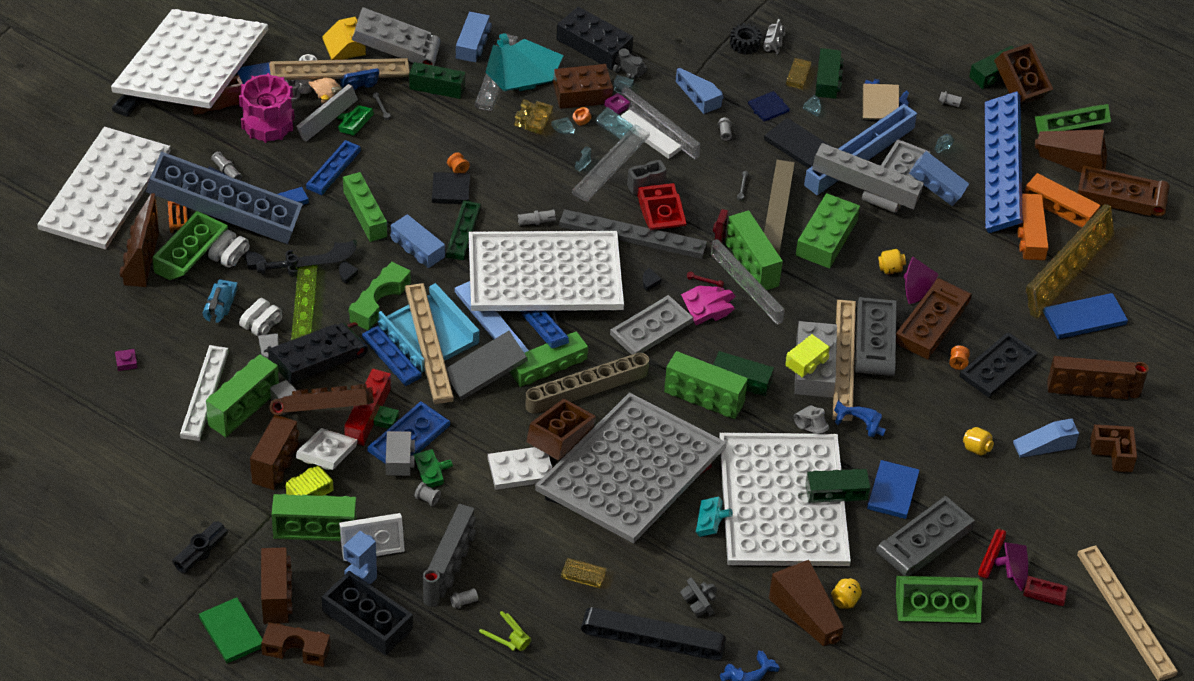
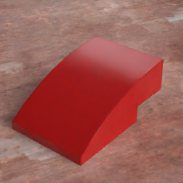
M674 183L639 187L637 195L639 204L650 230L686 226L687 223L680 196L676 192Z

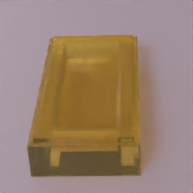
M795 58L786 80V85L803 89L811 62Z
M567 558L561 578L601 588L607 568Z

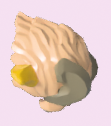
M331 78L309 82V85L318 94L317 97L322 99V104L342 90L341 85Z

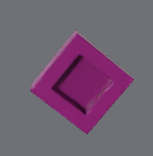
M616 93L605 100V106L618 115L630 107V101Z
M134 349L115 352L118 371L137 368Z

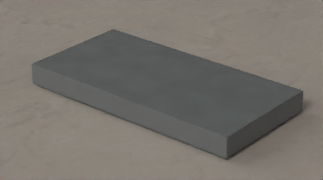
M507 331L447 367L446 371L450 383L462 401L525 363L528 359L511 332Z

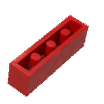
M376 369L371 370L365 384L367 387L373 388L374 403L354 406L344 426L345 436L357 439L358 445L364 446L374 425V418L391 390V373Z

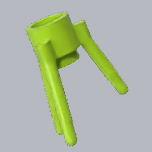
M503 611L500 612V615L514 630L509 637L511 643L488 631L479 630L481 634L508 646L512 651L516 649L523 651L531 642V638L520 628L510 614H505Z

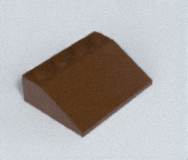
M151 193L138 213L134 225H131V239L127 240L128 251L124 252V266L120 268V277L123 278L124 286L147 287L160 233L155 193Z

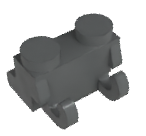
M620 49L616 55L615 63L619 66L615 64L613 71L616 73L621 70L627 73L626 79L628 81L640 77L648 70L642 59L634 57L627 49Z

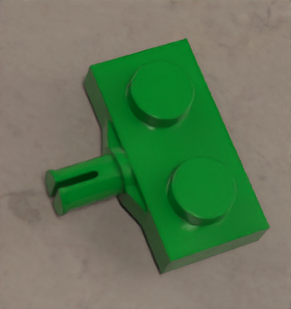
M358 105L350 113H341L336 117L338 120H343L338 126L339 131L355 135L373 116V109Z
M433 449L413 455L422 482L426 483L430 488L444 484L442 470L453 467L451 459L439 462L434 455Z

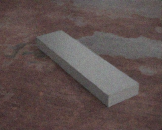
M348 84L296 126L302 140L308 141L358 100L351 85Z

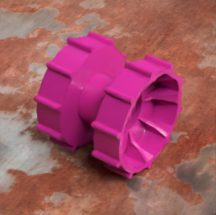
M267 73V75L251 76L250 80L245 84H241V95L239 96L240 107H243L241 126L250 135V139L255 138L267 143V141L277 139L283 140V137L289 131H293L294 109H291L293 87L288 85L284 77L280 78Z

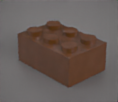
M1032 43L1002 52L994 60L1009 94L1018 91L1020 105L1043 98L1053 90Z
M606 64L554 69L553 85L560 109L605 104V100L612 97L613 87Z
M562 399L530 423L526 442L551 457L560 460L593 429L596 416L570 401Z
M274 415L250 457L253 484L275 490L277 484L282 482L286 468H290L292 457L294 454H297L300 448L297 421Z
M286 547L261 548L263 624L289 623L288 615L293 614L291 556H287Z

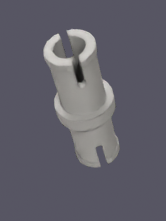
M216 152L212 155L211 160L220 167L222 173L241 180L242 174L234 168V164L227 160L221 152Z
M554 209L542 212L535 210L534 213L518 214L519 226L528 224L540 225L543 222L556 221Z

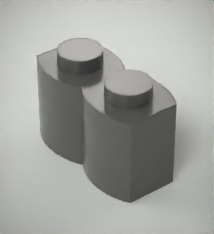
M661 160L651 161L646 165L634 166L628 170L627 186L632 194H638L639 187L663 185L666 182L667 169Z

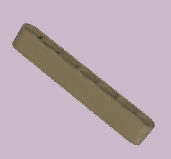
M777 159L764 234L779 255L795 162Z
M636 353L530 388L526 392V410L534 414L550 409L562 399L572 402L644 378L648 374L649 357L644 353Z

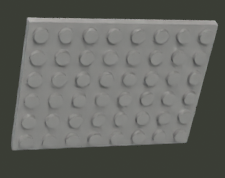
M628 393L535 485V490L634 544L726 448V442Z

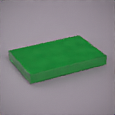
M237 597L199 613L201 622L226 664L262 648L261 642L263 639Z

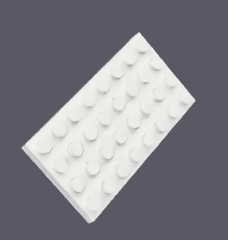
M104 127L37 224L38 229L106 250L147 188L161 151L169 154L171 151L170 146Z

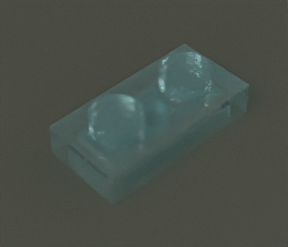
M608 107L596 118V122L622 141L634 130V126Z

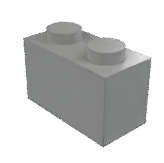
M387 431L386 475L410 476V468H414V456L411 455V452H415V440H411V432Z

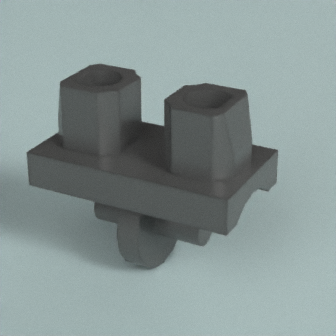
M692 577L686 580L688 586L681 590L680 593L687 603L697 597L698 601L690 606L696 617L706 612L709 616L714 614L715 612L707 599L709 598L711 601L716 599L714 594L717 592V587L714 584L707 585L706 582H703L701 584L702 590H700Z

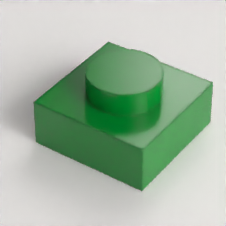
M380 406L374 418V425L389 429L396 423L399 417V410Z

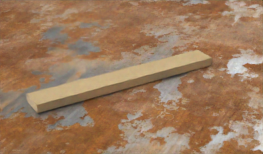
M408 58L270 61L269 63L270 75L280 78L284 77V80L343 79L347 73L376 68L380 72L378 78L409 77L410 73Z
M424 283L405 286V292L421 355L424 358V367L434 404L453 402V394Z
M837 300L836 380L833 394L832 420H836L837 417L834 409L838 400L846 407H853L856 301ZM853 415L844 416L843 421H852Z
M1095 545L1078 551L1077 556L1156 679L1162 681L1177 676V669L1098 547Z

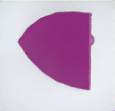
M914 257L910 261L907 273L904 274L905 291L909 304L920 301L938 277V273Z
M1006 542L1004 543L1006 556L996 558L995 564L996 566L1006 565L1007 578H1013L1020 591H1022L1028 576L1027 546Z

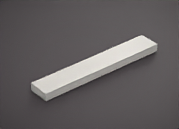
M209 345L180 432V438L200 441L207 421L206 400L217 390L229 353L228 348Z

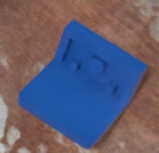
M379 69L345 74L344 78L340 79L342 89L348 84L354 90L361 86H374L378 81Z

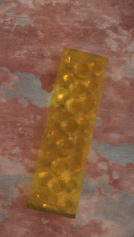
M1104 204L1027 285L1026 293L1030 315L1038 318L1042 314L1044 307H1048L1114 236L1110 205Z

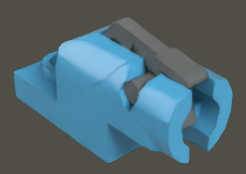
M218 280V283L213 285L203 310V317L210 322L212 316H217L215 322L218 323L224 315H228L238 288L237 282Z

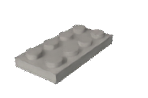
M667 295L611 329L610 335L630 354L643 353L693 323V317Z

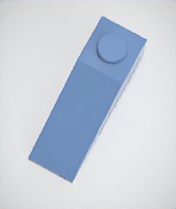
M681 68L677 69L676 83L703 114L722 106L723 93L713 83Z
M1073 419L1055 421L1014 440L1013 444L1020 458L1075 448L1079 432Z

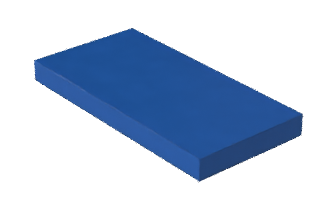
M1113 293L1048 306L1043 309V313L1058 339L1126 325L1128 322Z
M420 401L387 431L411 432V440H415V452H411V455L422 451L450 426V421ZM387 431L367 447L369 453L385 464Z

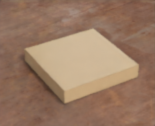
M863 84V119L881 120L899 107V85Z

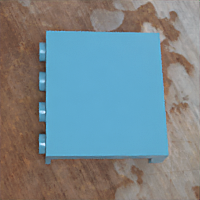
M436 283L429 286L427 298L445 361L478 344L479 329ZM409 305L388 316H385L380 311L378 326L398 345L403 354L407 355L412 364L421 372H424V358L421 355Z

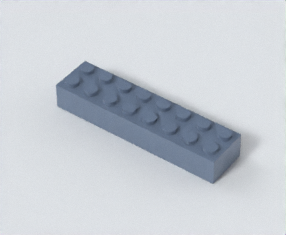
M162 151L146 190L147 193H155V196L286 244L290 240L302 207V203Z

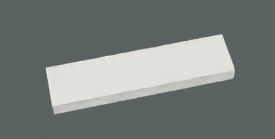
M630 109L617 118V123L668 159L681 151L680 144Z

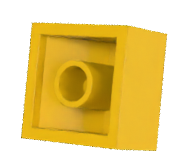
M356 17L338 20L322 36L331 60H344L366 55V45L352 40L357 24Z

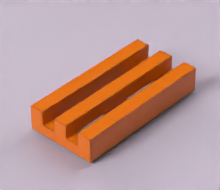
M168 201L170 233H173L174 230L178 231L188 221L187 207L183 206L184 224H181L180 204ZM176 205L177 224L173 225L172 206Z

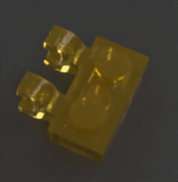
M523 99L521 103L522 108L515 115L514 126L522 127L525 125L524 129L542 134L553 111V106L539 101L533 104Z

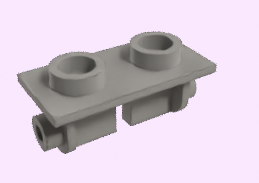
M780 19L777 20L776 24H771L768 27L767 38H765L763 44L765 51L775 50L776 54H778L780 47H782L785 27L781 24Z

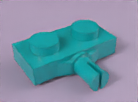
M720 497L701 500L696 533L699 537L717 533L718 525L722 518L733 516L731 508L721 510L723 501Z

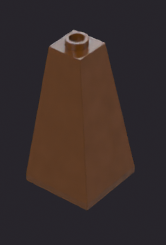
M1104 130L1039 131V137L1035 139V148L1039 150L1040 157L1080 173L1082 172L1083 165L1106 170L1108 155Z
M809 559L772 574L769 599L822 646L830 643L835 644L842 639L844 627Z

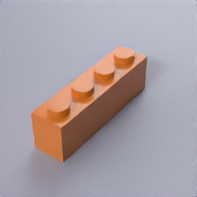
M1038 173L1026 185L1024 194H1042L1044 209L1086 230L1098 217L1099 204Z
M1022 194L1023 223L1017 224L1019 225L1018 238H1021L1019 250L1023 253V259L1045 260L1048 251L1042 194Z

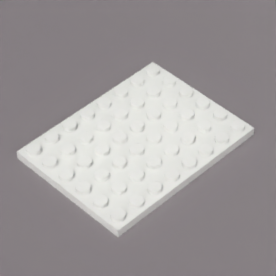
M172 9L111 86L112 92L211 108L266 34L268 25L243 19H232Z
M617 231L469 232L471 311L624 310Z
M720 433L719 439L726 442V448L720 453L724 510L731 508L733 511L732 517L725 518L728 565L793 566L809 559L812 566H850L845 502L808 503L805 486L807 472L841 470L838 434Z

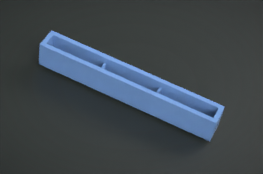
M903 104L838 149L868 161L897 141V139L913 130L917 113ZM811 167L806 170L804 186L816 195H819L839 180L815 171Z

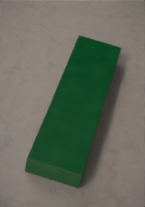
M463 200L446 250L447 258L465 259L469 246V232L474 231L481 210L480 203Z

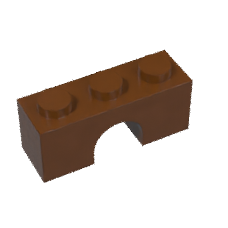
M268 623L261 642L262 655L283 659L288 649L298 647L303 650V663L324 667L331 647L329 634L309 631L300 627H289L280 623Z

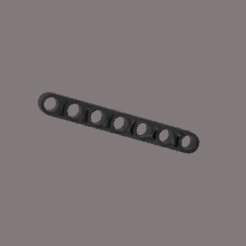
M592 607L586 609L581 625L582 632L587 635L710 660H720L723 657L726 637L718 632Z

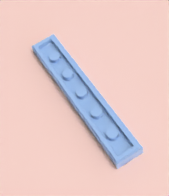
M470 281L455 287L456 295L493 340L510 331L524 353L529 351L496 311H471Z

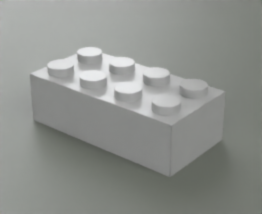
M799 321L796 346L813 334L830 346V356L824 364L820 363L817 365L812 374L807 373L804 377H801L795 373L794 394L833 398L836 380L837 324Z

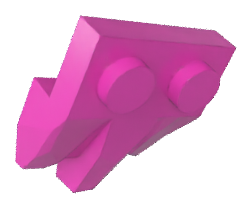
M697 286L681 294L695 325L711 318L717 321L735 309L729 302L736 296L731 290H724L721 287Z

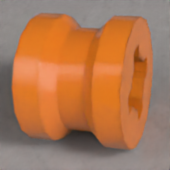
M459 152L452 154L447 160V165L454 173H465L470 167L469 162Z
M964 346L953 347L949 361L950 366L958 370L966 368L969 364V349Z

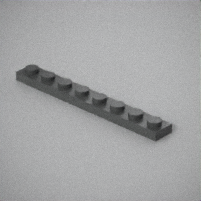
M564 209L559 222V227L575 231H617L619 241L700 259L703 258L707 246V241L660 230H650L646 227Z

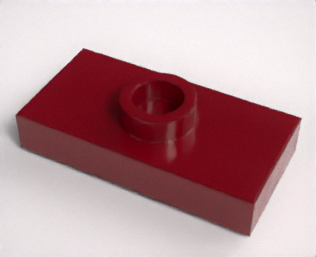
M721 210L713 227V233H715L714 247L716 248L722 247L726 237L728 210Z
M1028 576L1023 596L1064 606L1068 586Z

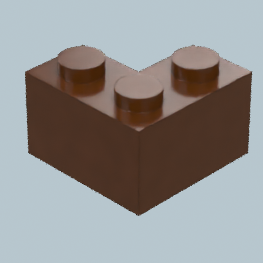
M1094 424L1090 438L1092 455L1111 456L1113 471L1133 472L1137 459L1134 427Z

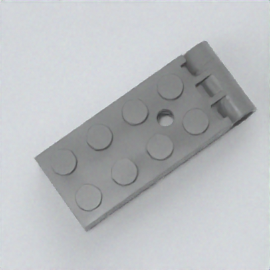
M362 7L352 37L353 41L399 58H408L410 62L432 66L435 65L441 43L440 38L431 35V32Z
M897 139L881 166L917 180L909 172L916 161L927 150ZM864 190L862 195L863 201L897 213L898 209L902 206Z

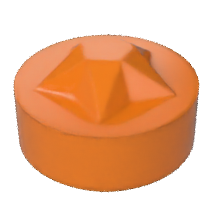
M581 107L573 113V119L576 124L584 125L590 121L591 113L587 108Z

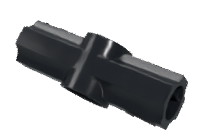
M214 521L201 534L192 536L190 544L172 560L173 565L179 572L187 573L198 561L205 560L210 556V550L228 535L227 529L221 522Z

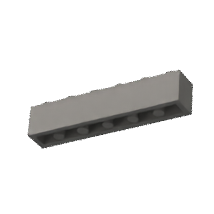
M824 143L819 147L812 167L815 171L911 209L915 208L924 184Z

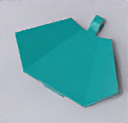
M507 34L499 35L501 39L497 41L499 46L493 44L485 73L502 90L519 89V91L533 89L536 85L552 82L554 69H558L564 55L526 39L510 46Z

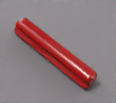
M997 529L978 570L980 577L985 579L989 577L995 559L1005 540V530Z

